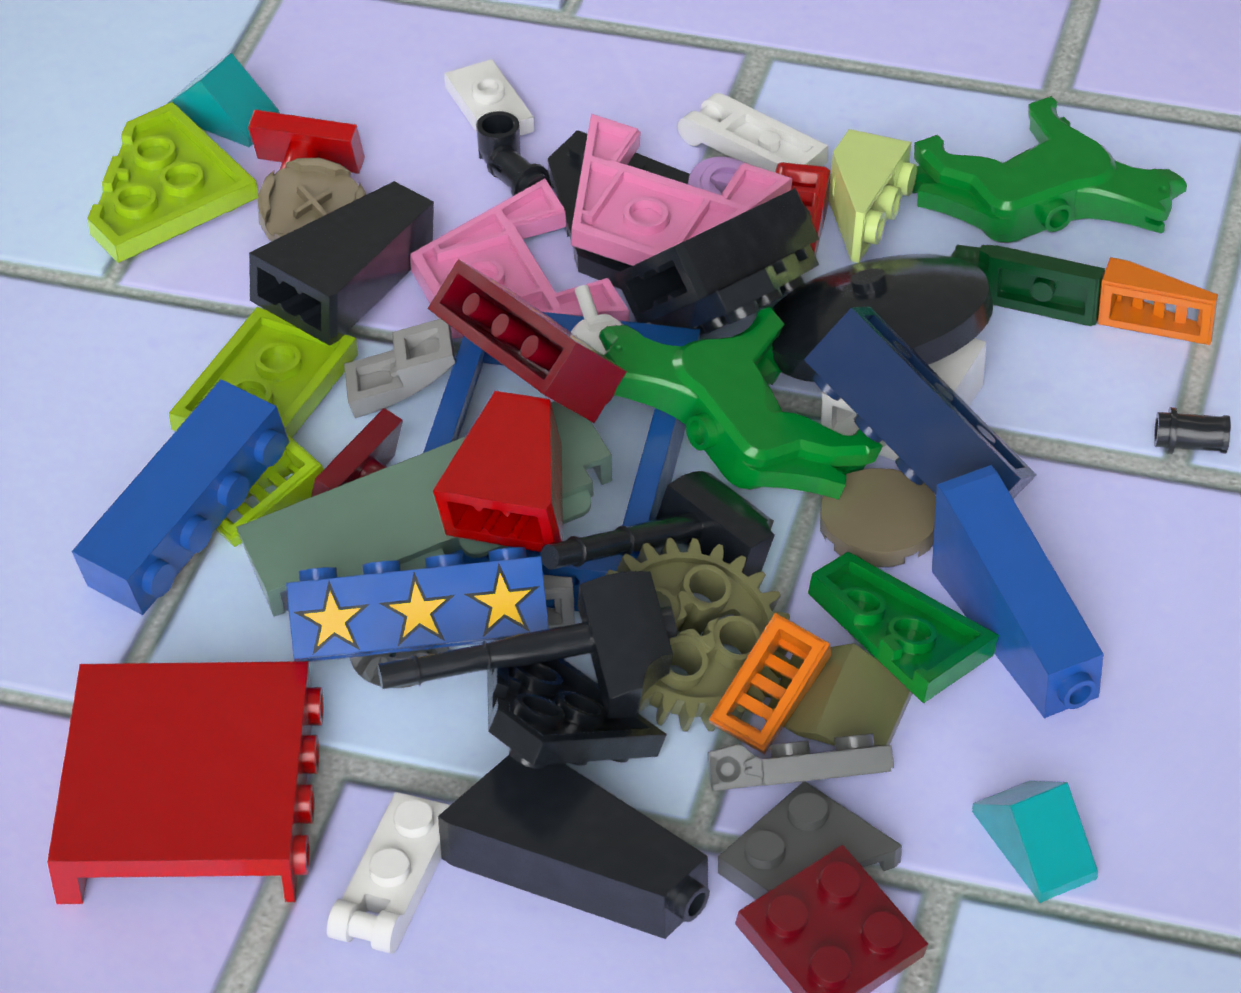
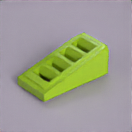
M288 434L289 443L285 447L279 461L273 466L268 467L249 489L246 499L253 496L259 503L251 508L244 501L235 509L242 515L239 520L233 523L226 517L216 528V531L234 547L242 543L236 527L311 498L314 480L324 468L321 463ZM293 474L287 480L285 479L286 476ZM273 484L276 489L270 494L264 490Z

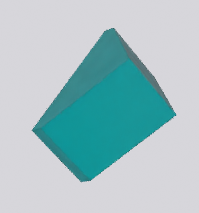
M232 53L196 77L168 102H173L202 130L246 147L253 145L248 125L254 110L280 113Z
M1027 781L973 803L972 813L1039 903L1097 880L1098 869L1068 782Z

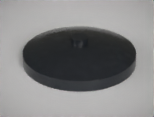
M936 254L895 255L866 260L838 268L794 289L773 306V311L784 323L779 337L772 343V354L782 373L803 381L814 382L812 376L816 372L804 361L806 356L851 307L870 306L928 365L967 345L988 324L993 312V300L988 279L980 268L968 261Z

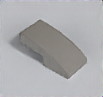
M436 319L392 332L394 350L345 363L347 399L354 417L358 418L394 405L429 386L446 373L456 363L451 326L442 319Z

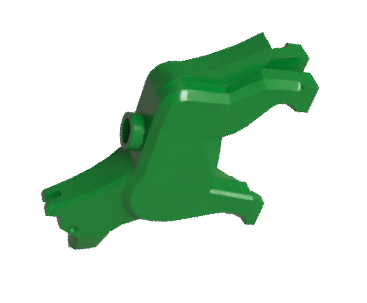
M1052 96L1028 104L1029 130L1039 144L1004 163L982 156L950 154L945 151L944 141L938 134L915 142L914 160L919 166H917L916 180L912 193H918L917 206L960 219L981 229L989 238L999 243H1011L1045 230L1058 232L1064 229L1071 221L1086 219L1113 221L1162 234L1165 229L1163 221L1168 219L1172 208V200L1187 190L1184 178L1170 169L1148 170L1131 167L1114 160L1111 153L1103 145L1070 127V122L1064 116L1059 118L1057 114V101Z
M771 307L760 309L751 326L739 334L718 339H700L689 342L684 346L658 343L645 338L628 325L607 326L599 334V338L606 351L604 356L627 371L617 386L614 396L649 405L675 417L686 426L687 437L691 445L696 450H704L723 476L738 488L747 490L760 487L787 488L839 499L846 486V474L863 470L867 464L875 462L883 447L881 443H877L867 437L860 429L853 435H842L808 417L781 410L769 385H773L782 372L774 361L772 343L779 337L784 323Z

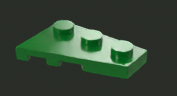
M850 552L844 553L812 573L808 594L923 704L994 656L999 637L998 634Z

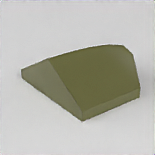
M855 643L831 647L829 660L784 728L797 736L835 746V737L872 733L874 746L890 745L913 693L876 658ZM792 655L789 664L799 669L804 660ZM782 676L779 685L787 689L792 680ZM772 697L768 706L775 709L779 700Z

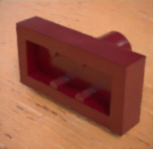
M383 408L315 478L311 497L387 468L386 464L395 456L403 419Z

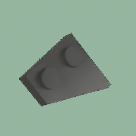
M803 781L718 856V874L754 899H758L842 844L862 867L879 863L883 871L895 868L901 862L902 845L806 781Z

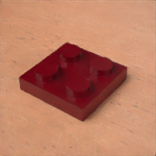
M843 844L739 910L735 925L792 993H870L924 957L929 945Z

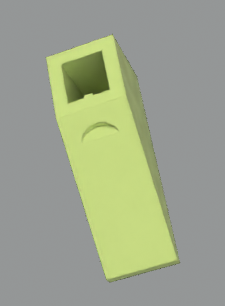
M849 129L833 151L828 201L852 262L860 263L871 244H879L886 221L896 218L903 195H911L917 173L916 164L910 163L912 142Z

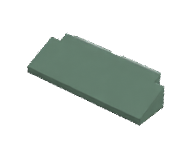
M554 401L551 404L562 444L563 524L585 516L591 509V497L594 496L593 481L586 470L593 468L601 485L613 481L612 454L591 421ZM466 436L236 527L273 617L285 613L280 592L287 590L286 583L299 582V571L336 567L337 577L363 575V564L393 560L400 561L401 571L426 568L425 558L446 555L462 549L471 558H481L488 555L489 551L508 547L447 536L445 534L433 489Z

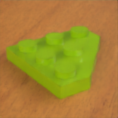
M170 102L126 122L121 134V148L118 155L111 158L102 180V195L98 204L92 205L87 220L90 235L119 263L257 199V181L173 102Z

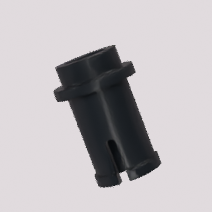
M510 145L499 146L489 156V159L502 169H499L493 163H487L488 172L510 187L513 196L543 179H546L550 187H552L548 170L541 164H531Z
M1169 407L1168 412H1157L1154 446L1165 448L1166 454H1173L1174 449L1216 451L1226 454L1230 442V416L1177 413L1176 407Z

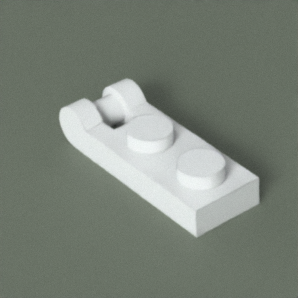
M722 93L712 94L701 104L699 112L690 111L677 124L678 132L687 144L699 146L703 143L731 158L768 171L775 172L777 164L781 162L822 167L828 163L827 144Z
M395 791L342 899H337L332 906L327 923V935L329 938L349 943L355 937L371 941L372 949L394 954L397 951L442 858L438 815L450 806L449 804ZM367 911H371V912H375V913H379V914H378V915H374V914H370V913H366V912H367Z

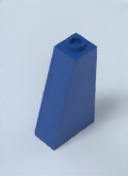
M992 465L937 484L932 573L967 618L999 635L994 654L1043 718L1067 709L1080 708L1089 701L1098 698L1104 653L997 471Z

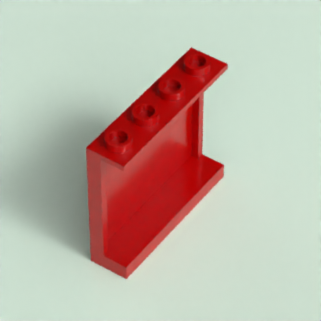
M309 661L79 664L47 859L56 904H83L87 878L281 876L285 902H295L298 875H308L310 869V841L308 835H302V825L313 824L315 814L313 784L306 783L307 774H318L319 739L318 735H311L312 726L322 725L324 718L322 687H312Z

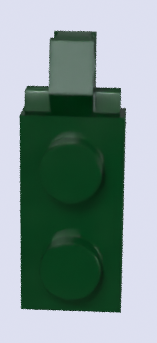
M957 244L951 257L976 265L984 272L989 282L993 305L1091 327L1092 325L1095 326L1098 321L1101 286L1105 268L999 245L974 247Z

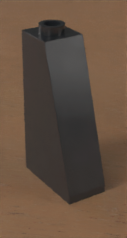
M393 181L249 252L250 301L329 346L334 344L411 270L410 253L433 241L434 201Z
M796 188L614 275L637 323H648L696 302L819 240V237L812 224L810 212L802 203Z
M508 755L438 815L441 857L451 866L666 939L684 921L691 922L697 918L709 899L708 856L565 763L546 765L543 769H535L517 762Z

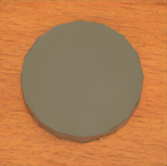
M298 158L287 162L286 168L279 170L275 174V170L272 171L265 178L258 193L259 224L267 238L272 242L365 196L366 192L361 183L359 182L358 186L357 182L350 177L351 172L341 164L322 158Z
M868 468L846 474V486L839 499L823 496L821 499L820 531L825 541L828 538L834 544V551L840 556L850 552L875 567H893L905 564V557L912 556L917 552L919 558L928 552L933 545L936 496L925 483L917 485L901 471Z

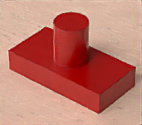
M254 110L248 125L257 158L282 162L280 170L286 168L287 162L298 158H322L341 164L351 173H360L365 155L356 124Z

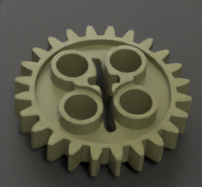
M667 538L659 555L650 544L646 543L643 544L637 560L625 554L622 556L617 570L609 569L606 575L627 571H650L660 608L667 606L672 608L677 634L678 632L680 633L676 637L669 638L673 651L671 665L682 668L688 676L678 675L670 669V674L657 681L643 695L639 713L649 705L656 707L657 725L662 726L670 713L679 716L682 731L688 732L695 717H701L704 726L709 732L714 731L716 726L709 723L710 716L774 613L790 620L788 613L772 612L781 596L779 591L762 593L759 590L766 574L763 571L749 577L743 574L742 570L746 557L742 555L731 564L724 562L723 545L718 544L712 550L710 556L701 553V547L696 538H692L686 552H680L675 541L672 538ZM693 593L702 594L711 602L701 601ZM722 644L737 648L741 654H734L726 650ZM778 647L773 655L790 663V659L786 657L788 651ZM767 666L760 673L778 685L781 682L779 678L783 676ZM753 685L746 693L762 703L765 697L772 698L771 695ZM738 705L732 715L741 719L745 708Z

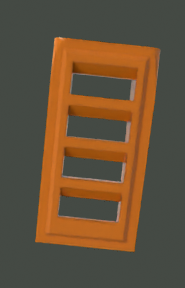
M1110 257L1102 279L1098 324L1210 345L1213 337L1218 294L1139 264ZM1144 299L1154 301V305L1144 302ZM1166 303L1176 305V312L1173 313L1165 310ZM1188 308L1199 309L1198 322L1187 318Z
M774 613L710 716L709 723L765 755L831 656L830 643ZM781 647L804 660L800 668L798 669L773 655L777 648ZM767 666L792 680L788 688L786 689L761 675L760 673L763 668ZM753 685L778 699L779 702L775 709L746 694L750 687ZM738 705L767 721L761 731L732 715Z

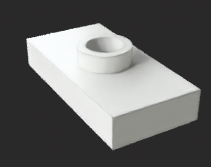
M493 59L444 73L445 88L476 133L478 119L494 111L508 112L516 116L519 120L520 136L534 132V116Z

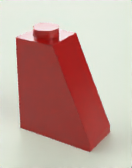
M494 391L433 489L447 536L509 547H525L526 550L541 552L546 544L563 541L562 444L550 399Z

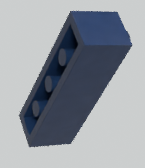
M870 306L851 307L804 359L816 372L812 376L816 385L832 399L839 401L842 398L857 414L854 417L857 427L871 440L877 443L883 440L898 456L895 463L899 470L915 484L922 485L925 483L935 494L937 484L992 465L1014 499L1037 475Z

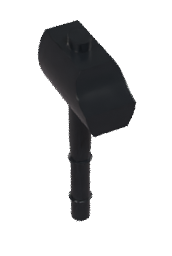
M695 471L685 474L668 484L655 520L641 522L628 527L619 526L613 531L580 538L571 536L565 541L546 544L541 550V560L548 569L570 565L580 567L584 562L616 555H630L632 552L641 551L643 544L646 543L657 549L664 546L667 538H672L676 544L685 543L689 546L692 538H696L699 541L701 553L710 556L712 550L720 544L723 545L724 562L731 564L741 555L746 557L742 573L749 577L761 572L775 536L771 531L774 520L711 473Z
M650 571L614 573L580 584L577 606L582 623L518 634L490 643L483 641L481 645L423 656L413 654L412 658L378 664L379 680L382 690L415 683L421 686V682L484 670L491 672L492 669L526 666L590 653L607 719L633 718L639 715L640 702L646 691L657 681L670 674L673 651L669 638L677 636L676 622L671 606L660 608Z

